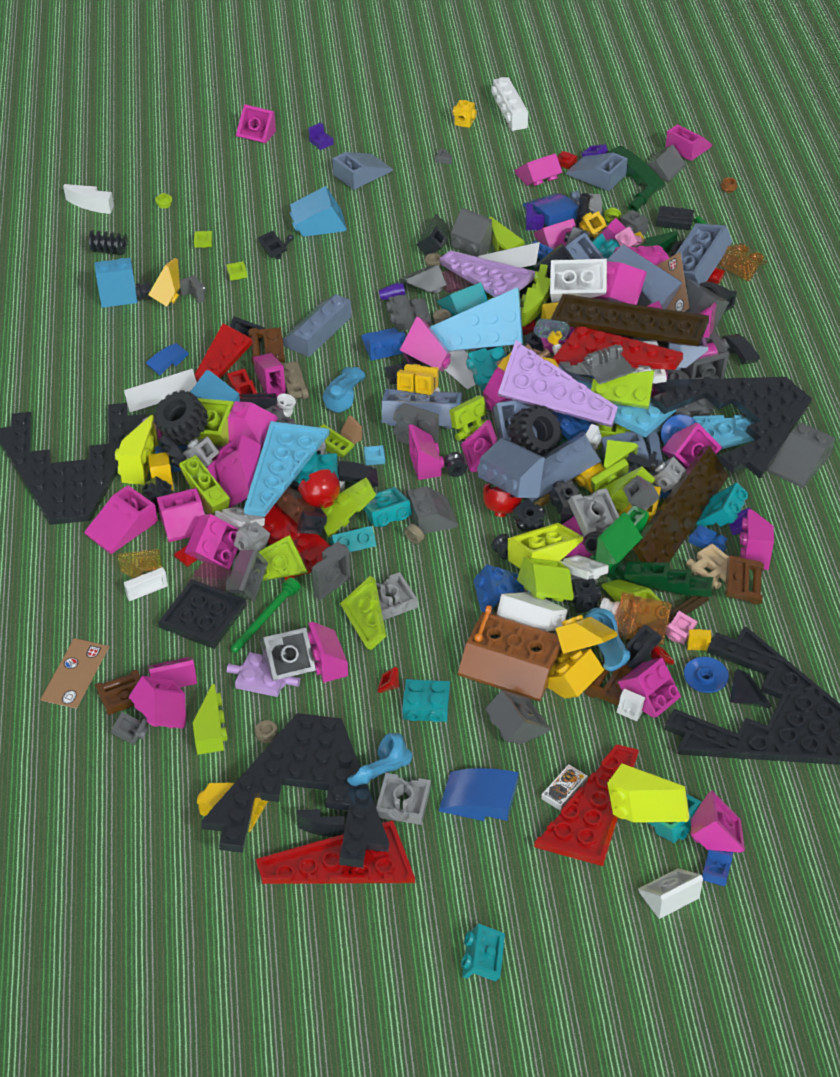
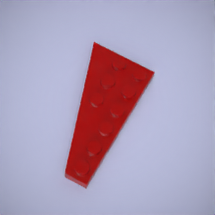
M577 327L552 358L556 361L557 365H560V362H570V365L577 366L578 363L584 361V357L587 354L598 350L603 352V348L608 350V347L617 344L622 346L623 352L620 354L632 368H639V365L650 366L651 369L676 370L683 360V352L603 331Z
M274 504L264 517L265 522L264 526H262L270 533L267 542L268 546L290 535L308 573H311L312 567L323 560L322 552L330 545L318 534L299 533L297 530L298 524L277 504ZM308 573L284 577V579L287 580L289 577L295 578Z
M616 744L601 762V766L596 772L589 776L586 784L580 787L563 807L555 821L551 822L544 834L536 839L534 847L604 866L618 822V817L613 815L608 782L621 764L635 767L639 750Z
M393 820L382 823L389 840V852L366 849L363 868L339 865L344 834L256 859L262 884L415 883V876Z

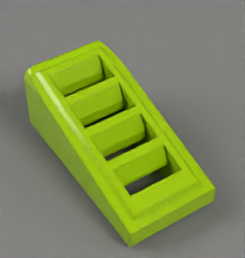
M325 424L319 427L329 429V436L325 439L326 451L337 453L338 456L343 458L354 447L355 444Z

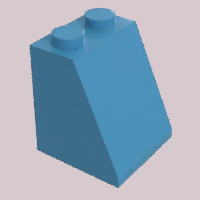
M327 186L290 204L292 210L290 215L294 221L292 222L293 227L297 232L300 231L303 237L347 230L342 210Z
M131 258L94 263L102 308L138 303Z
M208 370L205 371L190 391L200 399L240 402L239 393Z

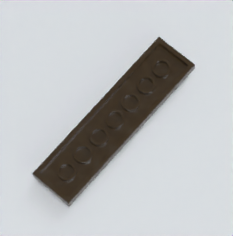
M568 294L562 295L551 317V324L575 328L586 327L607 333L699 347L709 323V315Z
M710 445L704 446L641 533L643 538L632 548L641 562L669 563L697 523L706 505L709 504L711 497L718 493L729 477Z

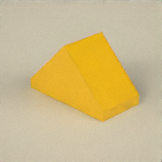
M167 452L148 455L151 478L153 479L157 476L172 485V491H174Z

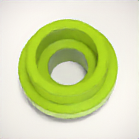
M161 193L155 198V202L159 208H168L171 206L172 197L169 194Z
M608 208L604 212L605 220L609 223L615 218L619 220L622 215L617 208Z

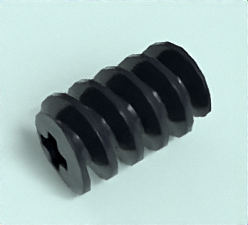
M94 230L90 231L89 246L92 252L118 253L119 255H123L126 252L128 245L126 234L122 238L121 233H117L115 237L114 232H111L110 236H108V232L104 231L102 236L100 230L97 231L96 235Z

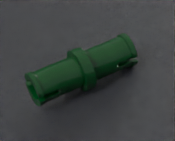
M646 185L641 192L635 195V199L629 204L628 209L637 212L642 205L648 202V198L654 193V188L651 185Z

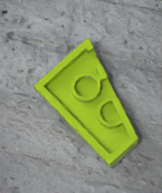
M654 370L631 373L602 384L593 379L591 391L601 395L613 404L648 409Z
M367 477L341 492L332 506L321 508L327 516V523L324 529L328 537L335 535L342 526L345 527L350 522L348 519L355 512H360L376 496Z
M290 535L259 551L268 562L262 581L308 573Z
M369 576L340 605L366 648L372 650L387 635L376 580Z

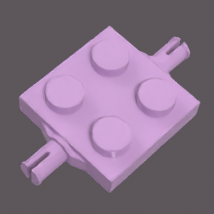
M249 652L241 666L230 663L227 666V673L238 674L235 681L236 689L278 697L281 689L286 684L297 687L300 685L301 679L292 676L273 681L264 657L261 654Z

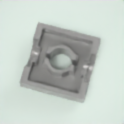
M607 488L597 490L589 496L575 495L568 500L584 537L605 531L619 517ZM592 509L598 511L600 515H596Z
M400 572L390 575L389 579L383 584L376 583L383 620L418 608V599Z
M385 773L376 807L379 817L422 825L431 789V780L418 778V781L406 782L396 774ZM405 792L410 798L403 800V810H401L400 799L398 798L404 795Z

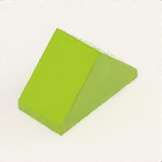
M607 440L604 470L622 459L627 461L630 452L637 455L638 445L630 442Z

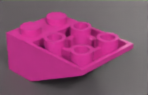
M242 434L219 449L216 462L221 488L230 498L229 508L234 507L248 497L261 455V444Z
M127 485L110 498L84 533L107 552L113 554L158 522L155 504Z

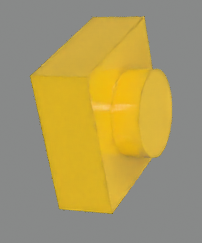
M689 629L687 650L707 651L711 642V630Z

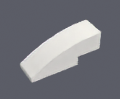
M64 184L65 198L68 202L90 211L111 214L114 207L112 192L98 191L95 186Z

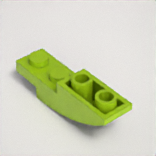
M540 264L539 271L535 272L534 282L536 284L533 283L532 288H528L526 295L523 294L521 305L524 306L520 307L522 326L532 322L542 312V304H547L551 286V278H546L548 265Z

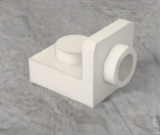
M624 689L616 713L638 721L643 712L642 708L645 697Z

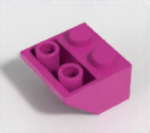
M678 124L667 131L665 148L673 144L680 156L690 161L712 147V144L704 137Z
M197 488L157 497L159 515L168 542L191 537L200 515H204Z
M748 509L747 518L743 517L742 530L744 532H740L739 543L743 545V547H740V557L764 563V570H769L774 544V526L752 509Z
M212 514L200 515L184 553L202 562L229 570L238 550L234 542L239 529Z
M309 622V632L307 634L313 659L315 660L316 675L321 676L323 683L347 677L348 662L335 630L315 622Z
M663 658L641 663L618 681L622 691L627 689L645 697L642 711L653 718L658 717L681 697Z
M142 676L129 695V698L135 704L134 707L142 712L147 718L146 721L154 727L164 726L171 729L173 727L184 729L186 726L185 693L173 680Z

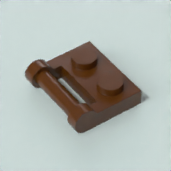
M281 327L260 330L252 328L248 330V335L253 342V356L251 357L253 365V357L261 356L258 338H264L266 354L272 353L281 363H285Z
M730 555L727 558L725 596L750 601V603L756 605L763 602L761 575L764 571V563ZM749 569L753 572L752 592L749 591Z
M624 665L613 671L614 673L606 686L601 688L600 685L609 672L604 669L584 690L585 694L591 698L598 697L618 706L623 692L618 681L634 669Z
M137 669L130 671L128 675L109 682L94 684L107 715L135 705L129 698V695L141 678Z

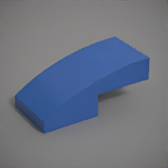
M175 343L159 351L146 364L160 376L171 364L176 367L189 353Z
M709 850L702 875L703 881L725 886L734 852Z

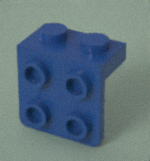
M396 328L362 335V341L371 361L403 353L400 349L406 339L405 332L398 333Z
M487 564L476 575L474 585L481 612H485L487 605L492 606L493 609L499 602L501 594L525 592L524 586L517 581L518 573Z

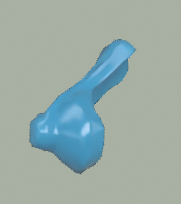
M345 367L341 371L342 375L338 376L326 387L323 393V401L327 409L333 412H343L351 407L354 399L353 388L366 377L365 372L360 368Z
M593 608L583 617L591 616L618 634L616 619L607 609ZM619 634L611 640L597 644L604 657L603 667L609 672L624 666L630 659V652L625 648Z
M399 733L387 734L382 739L378 748L379 760L362 766L355 775L348 777L347 782L355 787L361 784H368L371 779L383 773L395 771L409 765L412 760V752L406 748L403 736Z

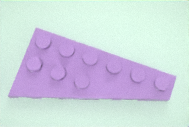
M451 250L440 257L442 266L474 285L481 282L484 291L494 297L517 287L520 291L533 281L535 277V271Z
M515 341L498 392L499 396L533 406L544 405L547 409L609 427L613 426L618 410L616 405L601 395L594 393L584 384L577 382L572 376L548 360H544L534 351L523 346L519 341Z

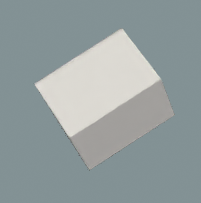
M678 868L638 888V890L660 919L699 899L703 878L700 874Z

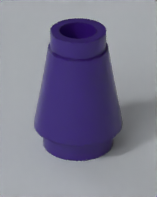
M398 282L379 290L381 300H389V297L406 295L404 284Z

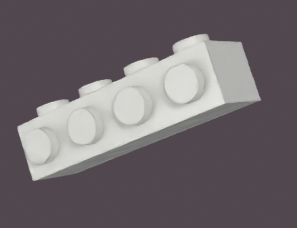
M509 77L493 80V86L491 87L492 95L511 130L527 128L528 111Z

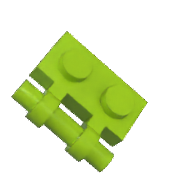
M480 395L449 410L452 427L459 429V433L455 434L457 441L466 440L487 421V419L481 421V417L487 413L484 397Z

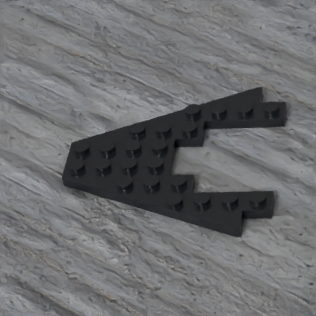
M704 377L703 379L666 380V382L653 384V388L660 394L653 396L651 403L660 409L663 414L706 398L718 409L733 404L754 422V424L747 427L746 433L755 441L722 454L719 462L732 473L748 468L760 479L782 448L789 434L810 406L812 398L786 377L714 379Z
M127 403L109 404V444L89 446V459L51 463L50 450L32 451L31 412L12 414L11 427L0 428V446L50 525L91 521L118 473V460H115L116 449H119L121 441L142 423L143 419L146 418V414L128 416Z
M744 626L737 640L716 632L708 646L707 653L767 675L761 692L781 700L767 726L745 718L738 734L685 712L673 709L665 724V730L684 737L678 747L677 754L739 758L741 760L755 759L840 765V703L749 628Z
M297 713L201 822V829L222 831L219 850L243 853L255 798L279 802L282 785L328 790L325 808L348 811L339 865L363 868L366 849L389 852V840L367 784L355 787L347 782L348 777L355 775L361 767L342 718Z

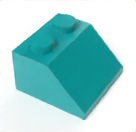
M480 282L437 300V303L442 309L448 310L451 313V317L488 301V298Z

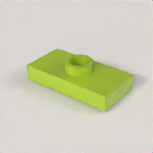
M626 459L620 460L591 478V489L594 493L628 473L629 463Z

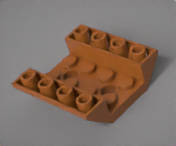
M491 611L482 632L483 639L477 642L474 639V635L478 633L485 612H482L466 642L458 675L541 702L548 687L549 673L559 653H562L557 632L545 631L499 616ZM497 634L500 637L493 639L490 636ZM534 647H538L541 650L538 652H534L531 649Z

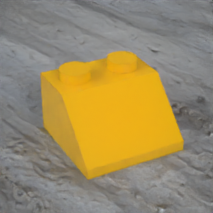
M578 615L562 621L563 625L555 628L563 654L601 644L618 636L616 631L591 616L583 618L582 615Z

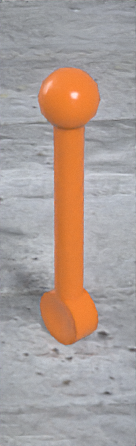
M487 605L479 631L474 635V639L477 642L483 639L482 632L491 613L492 606Z

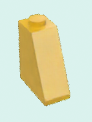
M209 783L206 789L200 792L197 799L200 814L206 816L234 783ZM255 798L248 832H251L268 801Z

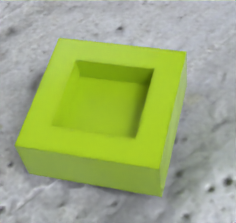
M195 231L194 247H212V231Z
M244 261L226 264L230 281L248 278Z

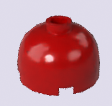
M329 469L319 470L310 474V479L306 483L304 480L301 481L298 491L303 500L310 506L328 508L334 504V501L340 494L339 479L334 471L331 473Z
M491 483L484 484L483 502L490 511L494 512L495 516L506 517V514L513 513V510L521 504L523 498H517L498 487H491Z

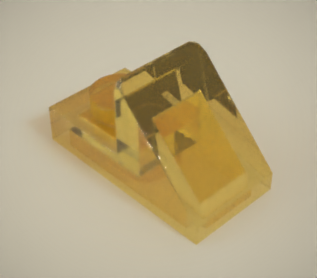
M160 549L118 554L120 571L133 579L142 576L143 571L162 568Z

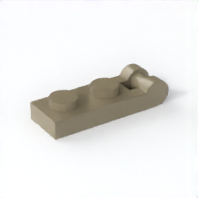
M298 361L282 364L287 394L293 396L295 400L298 398L309 399L308 390L305 386Z

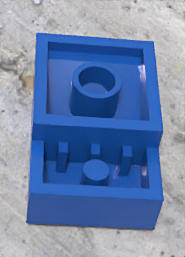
M554 193L523 203L525 208L526 204H533V211L544 215V223L547 227L567 220L577 219L576 209L578 205L562 194Z
M487 768L452 771L448 778L439 812L485 821L486 816L508 821L518 785L519 772Z

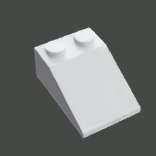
M607 259L551 260L550 295L552 303L559 302L563 294L588 298L606 294Z

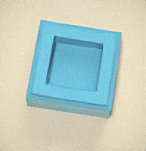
M383 445L364 447L366 465L385 464Z

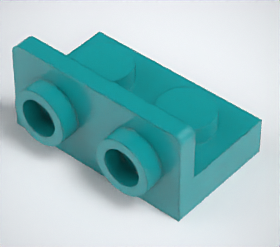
M603 233L599 234L592 241L607 260L614 253L615 248L620 247L617 240H613V238L606 240Z
M372 526L329 537L330 545L338 541L340 544H344L349 549V552L376 546Z
M481 924L467 932L464 938L466 950L461 961L463 978L468 979L472 974L495 982L500 978L505 933Z

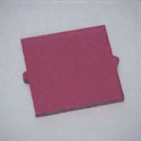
M451 270L442 272L447 284L443 287L447 293L474 285Z
M204 561L199 569L194 571L191 579L225 591L226 580L232 574V570Z

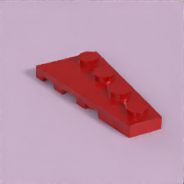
M223 323L194 375L196 382L199 381L206 370L211 371L221 379L253 344L252 339Z

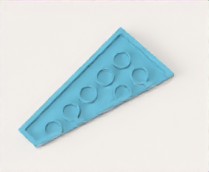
M519 288L510 290L430 328L448 351L514 345L516 340L523 344Z
M574 379L591 390L592 383ZM650 398L648 409L614 404L618 407L614 423L643 437H647L676 410L663 414L660 409L651 403L652 398Z
M724 415L692 417L722 446L721 449L754 441L746 433L747 427L754 424L748 417H742V415H734V418H724ZM667 420L658 426L660 431H662V427Z
M271 421L246 500L244 514L265 517L329 436V429Z

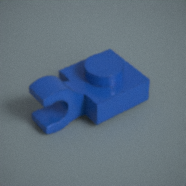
M699 525L690 535L689 543L702 549L714 544L724 552L727 548L724 544L728 539L722 535L717 536V532Z

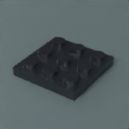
M191 579L159 620V628L215 649L247 606V600Z

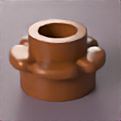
M734 178L723 179L721 183L722 189L727 193L735 191L737 188L736 180Z

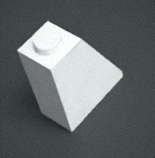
M531 592L501 594L497 611L499 616L545 631H556L555 628L563 625L562 621L565 620L567 609L547 599H537L533 597Z

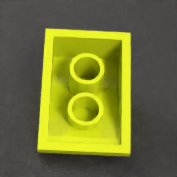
M150 415L121 441L119 449L117 448L115 451V460H118V474L121 475L122 483L144 485L150 472L148 455L156 454L155 446H159L153 415Z
M560 523L508 538V561L518 568H521L523 557L560 561L583 541V536Z
M625 764L620 765L608 782L613 815L620 819H626L631 822H687L689 820L686 790L683 785Z

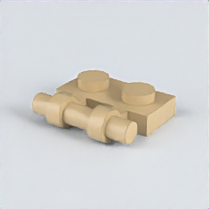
M711 544L697 553L696 559L699 561L695 562L693 559H689L686 565L691 568L692 573L695 575L714 577L713 587L717 590L722 585L718 581L719 578L726 582L727 558L729 556L714 544ZM707 567V568H709L712 572L708 573L704 568Z

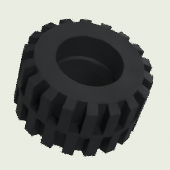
M180 390L179 393L175 391L171 395L165 396L166 398L162 399L159 402L160 405L155 408L156 412L153 417L155 418L154 423L163 435L169 437L177 445L179 443L183 445L187 441L191 442L194 438H198L199 434L204 432V426L208 424L207 419L209 417L206 408L189 391Z
M535 405L514 414V417L510 420L511 424L508 425L510 430L508 436L511 437L512 441L510 442L541 456L559 446L558 443L561 442L560 435L562 434V430L559 427L561 423L557 421L558 417L556 414L553 415L551 409H547L544 405ZM533 426L535 427V429H536V431H537V437L535 436V434H534V432H533Z

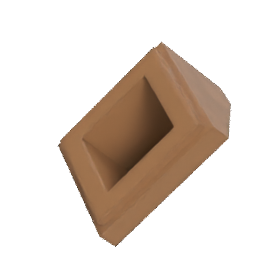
M350 415L340 435L355 444L362 441V426Z

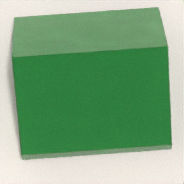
M623 512L598 537L596 561L604 564H617L643 538L627 513Z

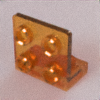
M740 243V245L728 246L719 265L745 280L751 281L759 265H764L768 261L764 259L765 256L756 251L753 253L749 251L748 246Z
M622 592L616 620L619 636L632 639L643 625L646 624L663 638L658 643V645H663L672 604Z

